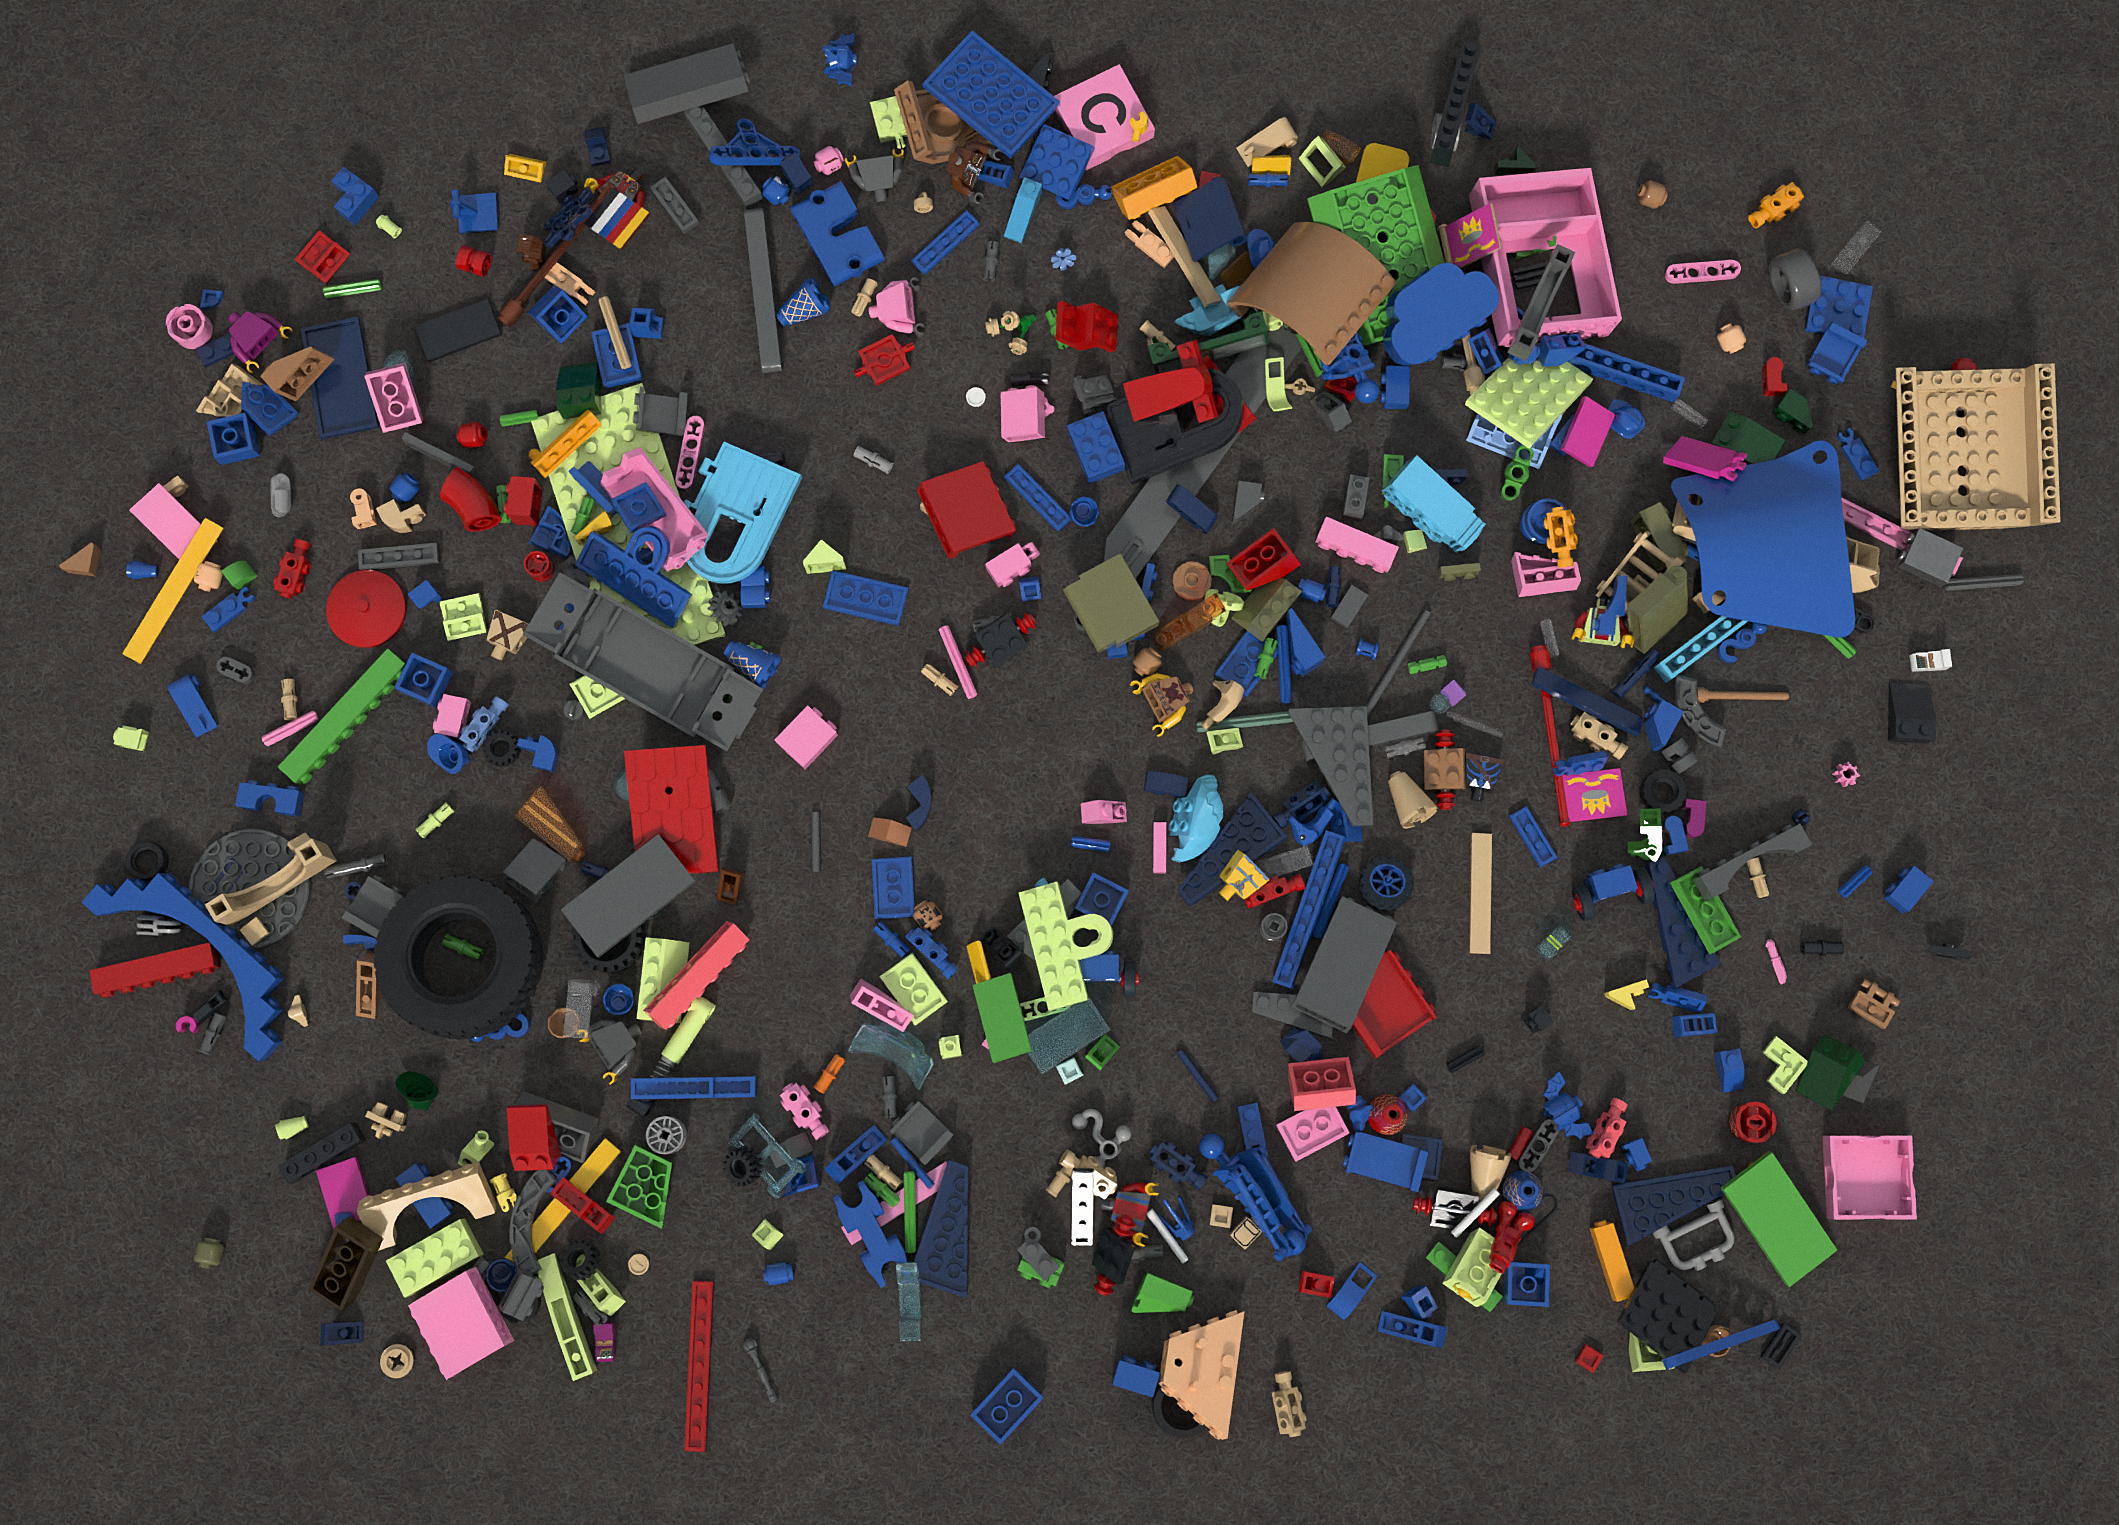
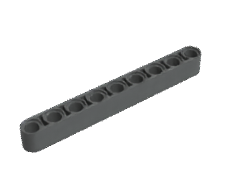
M763 207L744 210L762 372L782 371V361L779 348L777 317L774 309L775 299L772 291L773 282L770 273L771 264L768 255V239L766 238L765 212Z

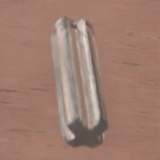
M1677 399L1671 407L1699 428H1703L1708 421L1707 418L1680 399Z
M1542 620L1540 626L1544 643L1550 652V658L1559 656V649L1552 620Z

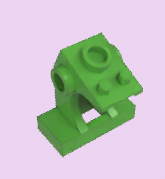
M1640 809L1641 834H1647L1648 836L1642 841L1628 842V853H1631L1632 857L1637 855L1644 860L1657 861L1662 852L1661 809Z

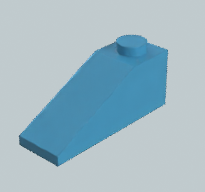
M1024 177L1004 237L1022 243L1042 194L1041 183Z

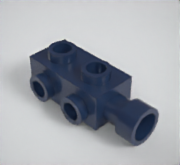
M1313 781L1282 802L1285 811L1282 813L1278 812L1272 818L1281 829L1288 826L1290 822L1288 818L1290 816H1293L1301 823L1305 822L1310 814L1319 811L1321 805L1325 807V804L1329 802L1327 796L1330 794L1324 785L1320 786L1316 781Z
M1168 1141L1165 1144L1161 1142L1159 1145L1155 1143L1149 1152L1152 1155L1150 1160L1153 1161L1151 1165L1161 1172L1163 1169L1170 1173L1168 1177L1176 1183H1179L1180 1180L1185 1182L1187 1179L1192 1183L1193 1187L1200 1190L1208 1176L1194 1170L1196 1166L1192 1163L1194 1159L1186 1153L1182 1156L1176 1152L1177 1147ZM1162 1152L1167 1153L1168 1158L1166 1160L1160 1159ZM1179 1164L1184 1165L1185 1169L1183 1172L1177 1170Z

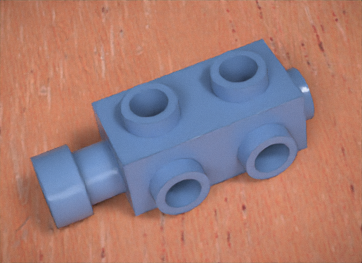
M497 696L492 700L491 703L493 704L489 709L483 706L481 709H477L472 716L473 720L469 726L466 725L460 733L461 737L459 739L465 742L463 747L471 752L479 749L486 736L489 735L500 718L498 716L509 706V704Z

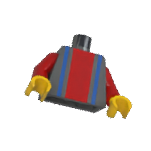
M1135 1182L1123 1186L1120 1191H1117L1115 1199L1106 1197L1102 1200L1101 1209L1112 1211L1110 1219L1113 1221V1227L1119 1225L1116 1221L1117 1217L1127 1215L1133 1218V1221L1136 1223V1227L1130 1228L1133 1235L1125 1238L1134 1241L1135 1244L1142 1247L1145 1245L1141 1244V1238H1148L1147 1235L1142 1233L1149 1200L1151 1195L1159 1194L1153 1192V1187L1159 1186L1158 1183Z

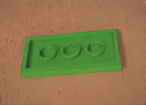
M1700 866L1670 882L1708 953L1712 954L1741 938L1719 896L1717 895L1706 901L1702 897L1693 880L1699 877L1698 872L1704 870Z
M1008 973L974 984L973 989L992 1062L996 1063L1031 1052L1032 1047L1013 975Z

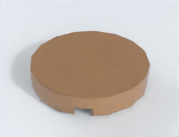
M1189 561L1176 569L1173 574L1172 584L1175 592L1180 597L1194 601L1205 596L1206 591L1211 588L1212 578L1208 569L1203 564Z

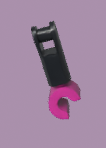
M222 990L217 991L192 1013L193 1017L184 1016L179 1018L176 1022V1030L183 1033L186 1031L187 1023H190L189 1030L192 1033H197L200 1027L199 1022L202 1024L214 1012L223 1007L229 1001V998H225L222 995ZM216 999L219 1004L214 1007L212 1002Z

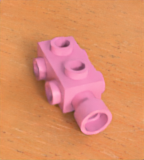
M790 1083L782 1089L783 1093L780 1096L783 1100L780 1102L787 1111H792L794 1114L792 1119L799 1128L801 1126L805 1129L810 1127L812 1135L816 1140L830 1131L819 1120L822 1117L820 1114L822 1108L816 1101L812 1102L809 1099L808 1095L811 1093L804 1084L800 1086L798 1083L794 1085ZM793 1093L797 1094L796 1101H792L790 1098ZM804 1110L809 1111V1116L807 1118L803 1117L802 1115Z

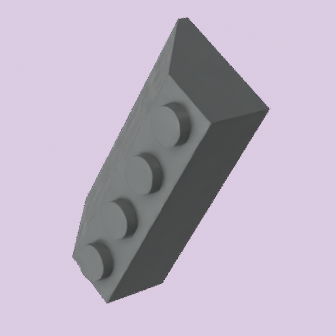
M523 1091L513 1106L547 1104L561 1156L584 1164L597 1133L599 1118Z

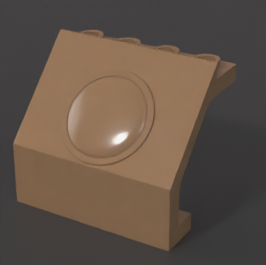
M907 80L894 89L914 160L936 164L949 161V155L954 152L957 146L963 147L971 141H977L989 147L993 145L927 90L916 91L912 81Z

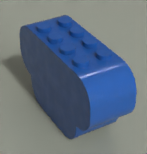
M1442 263L1428 268L1389 297L1386 303V315L1391 324L1386 328L1383 335V345L1386 352L1395 363L1402 366L1434 360L1439 356V351L1451 348L1455 344L1454 340L1463 339L1471 333V328H1478L1487 322L1486 318L1496 310L1499 303V293L1495 284L1489 276L1482 272L1473 271L1464 274L1458 266L1451 263Z

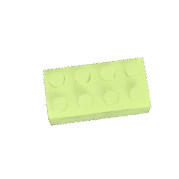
M459 1219L391 1257L386 1262L405 1298L423 1290L484 1254L466 1219Z

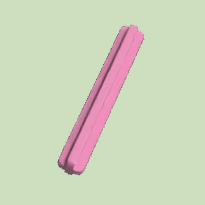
M942 626L939 628L941 637L968 699H972L977 696L973 682L949 626Z

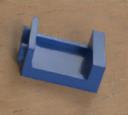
M1833 322L1830 323L1806 364L1809 367L1808 371L1817 376L1820 374L1826 376V380L1834 385L1843 383L1850 367L1868 340Z

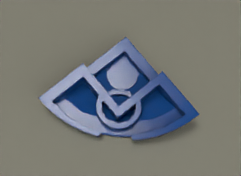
M548 506L529 543L552 554L567 558L571 543L568 535L566 536L562 516Z

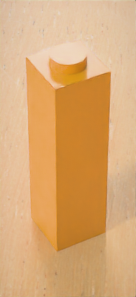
M1606 1220L1595 1222V1227L1589 1229L1612 1300L1618 1302L1628 1299L1634 1286L1614 1224L1607 1223Z

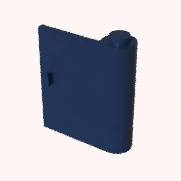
M1215 177L1211 182L1173 203L1194 262L1226 244L1240 246L1248 239L1226 178Z

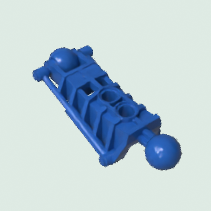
M1357 331L1330 365H1325L1320 360L1323 369L1321 377L1324 380H1334L1354 375L1357 382L1354 390L1355 397L1364 404H1370L1376 401L1380 391L1377 383L1368 379L1365 371L1372 370L1375 365L1368 357V351L1364 349L1361 342L1362 338Z
M1214 1133L1204 1135L1199 1143L1201 1154L1208 1159H1216L1221 1165L1212 1174L1215 1177L1217 1176L1225 1183L1224 1186L1236 1195V1200L1239 1199L1246 1207L1244 1210L1251 1214L1255 1220L1254 1223L1259 1226L1264 1236L1269 1238L1276 1250L1274 1258L1281 1261L1286 1256L1289 1257L1290 1255L1294 1256L1302 1253L1306 1246L1307 1235L1311 1233L1312 1228L1308 1224H1303L1288 1198V1193L1265 1156V1148L1258 1146L1257 1148L1235 1153L1229 1158L1224 1152L1225 1144L1222 1137ZM1280 1224L1287 1230L1283 1234L1278 1230L1281 1226Z

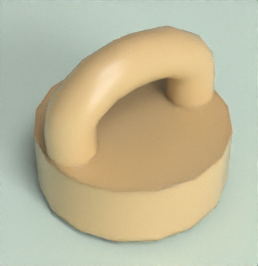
M922 192L919 198L913 202L914 210L919 213H926L933 209V201L928 198L926 192Z

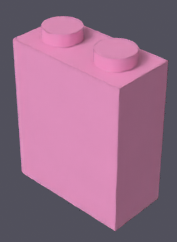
M1026 386V389L1010 388L1006 392H1001V437L1007 442L1045 438L1044 392L1037 386Z
M808 705L775 739V742L804 769L838 736L835 731L837 727L829 720L825 722L821 718L822 713L815 707L811 709Z

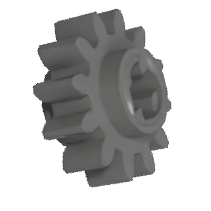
M726 591L722 593L717 592L708 601L711 605L707 609L713 611L710 617H716L717 624L723 621L724 626L728 624L733 625L742 617L739 612L743 608L737 606L740 600H734L733 593L727 596Z

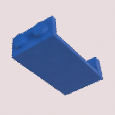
M1356 1131L1355 1135H1350L1348 1146L1351 1147L1350 1155L1346 1154L1343 1162L1347 1173L1353 1172L1406 1187L1411 1191H1419L1428 1150Z

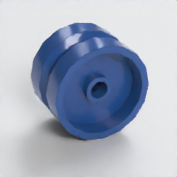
M1546 498L1526 507L1520 516L1519 523L1524 537L1533 544H1547V538L1550 535L1549 529H1546L1544 526V518L1547 517V513L1552 512L1551 508L1564 507L1562 503L1555 499Z

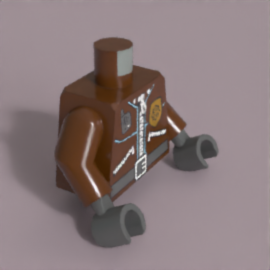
M977 141L966 143L963 147L957 146L954 152L949 155V164L946 172L950 175L953 189L965 197L969 196L970 202L980 204L976 201V196L984 198V195L980 192H972L971 189L973 190L987 158L986 154H989L995 160H1000V158L995 157V153L1000 150L997 147L989 148L988 145Z

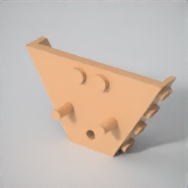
M1237 1310L1225 1314V1319L1219 1320L1218 1317L1208 1320V1325L1201 1327L1200 1324L1188 1328L1189 1332L1182 1334L1181 1330L1170 1334V1339L1164 1341L1158 1384L1162 1386L1161 1390L1169 1397L1173 1396L1178 1400L1177 1404L1183 1410H1189L1194 1415L1193 1418L1201 1425L1205 1424L1210 1429V1434L1218 1440L1228 1438L1244 1319V1312L1238 1313ZM1177 1358L1182 1362L1180 1367L1174 1363Z

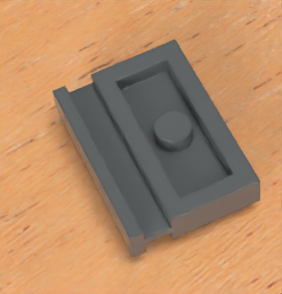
M1107 375L1077 380L1073 383L1080 402L1082 401L1084 404L1083 409L1107 405L1118 400L1113 395L1114 390Z

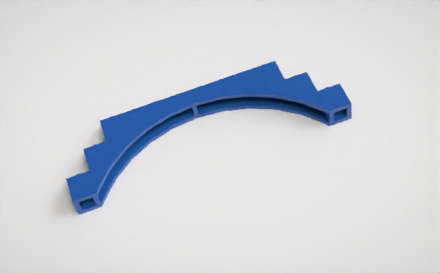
M158 873L148 885L139 878L127 879L118 890L110 884H97L81 902L96 916H106L130 910L150 911L179 920L209 940L223 956L234 974L242 996L245 1015L244 1049L258 1062L267 1060L282 1043L278 1038L279 1035L274 1030L268 1029L283 1011L279 1006L280 1003L275 998L269 997L284 979L280 975L281 971L274 965H269L261 953L253 951L248 941L240 939L235 935L236 931L232 927L215 922L206 909L205 903L199 899L196 900L191 895L192 892L187 887L179 885L177 878L170 873Z

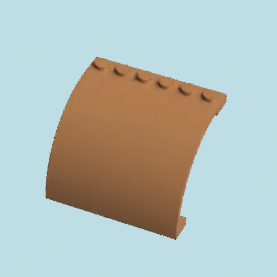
M1297 222L1288 229L1228 300L1227 305L1238 317H1242L1250 307H1253L1278 318L1300 334L1315 349V354L1325 365H1330L1397 282L1367 249L1349 236L1322 224Z

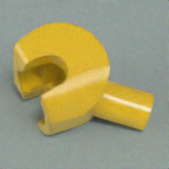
M1143 111L1138 113L1140 116L1139 121L1134 120L1133 117L1129 120L1133 129L1131 140L1134 142H1139L1140 134L1145 133L1149 127L1147 116Z

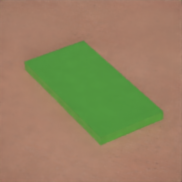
M1768 1151L1721 1187V1190L1786 1286L1791 1287L1837 1251L1772 1152Z

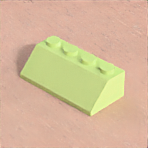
M646 937L637 1019L653 1021L643 1010L688 963L689 942ZM682 1013L677 1017L676 1023H681Z

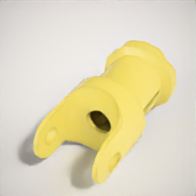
M506 1173L489 1180L496 1190V1198L504 1212L509 1210L507 1199H510L513 1208L514 1202L517 1200L514 1189H511L508 1183Z

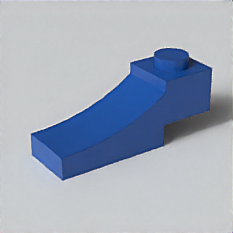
M1619 575L1615 577L1613 592L1608 605L1602 614L1596 615V618L1593 619L1592 629L1595 630V635H1615L1616 617L1625 616L1627 576Z

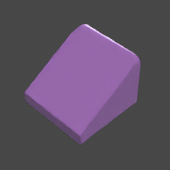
M1452 680L1440 692L1451 706L1456 705L1466 696L1465 691L1455 680Z

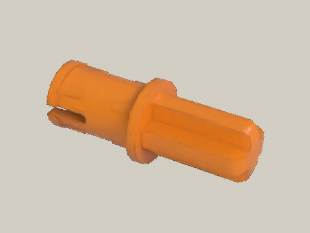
M836 1054L827 1068L822 1070V1075L813 1087L824 1094L832 1080H836L835 1076L844 1064L845 1059Z

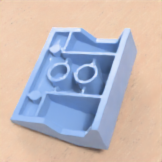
M1478 413L1466 441L1512 459L1516 449L1523 445ZM1562 415L1531 447L1534 455L1530 461V466L1537 469L1540 468ZM1520 450L1519 457L1526 460L1529 457V453L1526 450Z

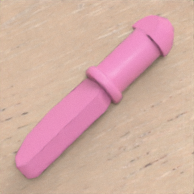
M1768 939L1765 945L1770 954V960L1773 961L1772 964L1779 983L1784 984L1787 978L1784 965L1780 959L1781 957L1778 955L1775 942Z

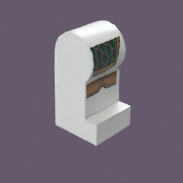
M1950 649L1909 655L1912 672L1947 670L1952 667Z

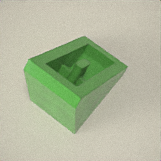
M1104 1034L1085 1058L1100 1071L1118 1051L1120 1046Z

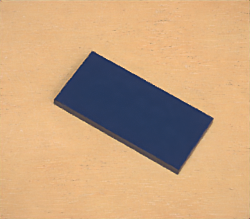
M359 317L300 328L304 349L311 346L335 359L311 385L319 438L322 440L379 428L377 413L364 376L366 372H369Z

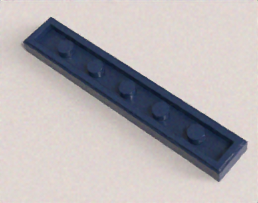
M1539 666L1535 670L1531 683L1532 686L1635 737L1640 734L1644 718Z

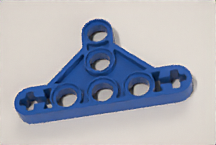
M748 119L738 120L735 129L737 135L726 146H713L709 153V160L715 165H780L785 156L792 155L795 152L800 158L799 149L794 146H780L758 133L754 124ZM745 140H750L754 143H748ZM732 154H738L741 157H735Z

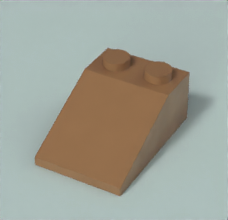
M310 346L274 361L265 369L260 377L275 393L297 401L335 359Z

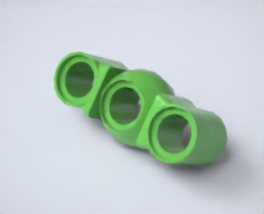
M1525 445L1520 446L1516 449L1511 463L1506 466L1504 485L1500 490L1501 497L1504 500L1512 501L1517 498L1522 484L1529 478L1530 472L1528 467L1534 455L1532 448L1529 449ZM1526 450L1529 453L1528 459H1521L1519 451ZM1514 468L1521 470V478L1513 477L1512 470ZM1506 487L1514 488L1515 495L1513 497H1508L1505 494Z

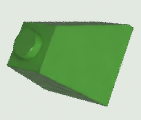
M1146 1271L1130 1310L1134 1313L1185 1311L1186 1307L1190 1308L1193 1303V1291Z

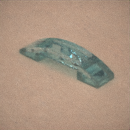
M897 1262L900 1341H921V1291L917 1262Z

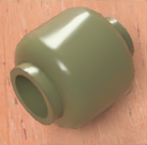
M204 1238V1241L197 1243L193 1259L199 1263L198 1267L211 1269L212 1265L217 1266L221 1263L224 1246L220 1244V1240Z

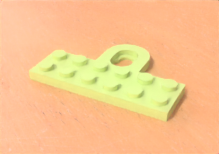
M1059 882L1019 892L1048 1010L1052 1011L1089 1000L1079 960L1102 954L1110 947L1113 940V929L1110 923L1097 914H1088L1068 920ZM1086 928L1097 930L1099 936L1089 946L1078 947L1074 942V934L1077 930Z

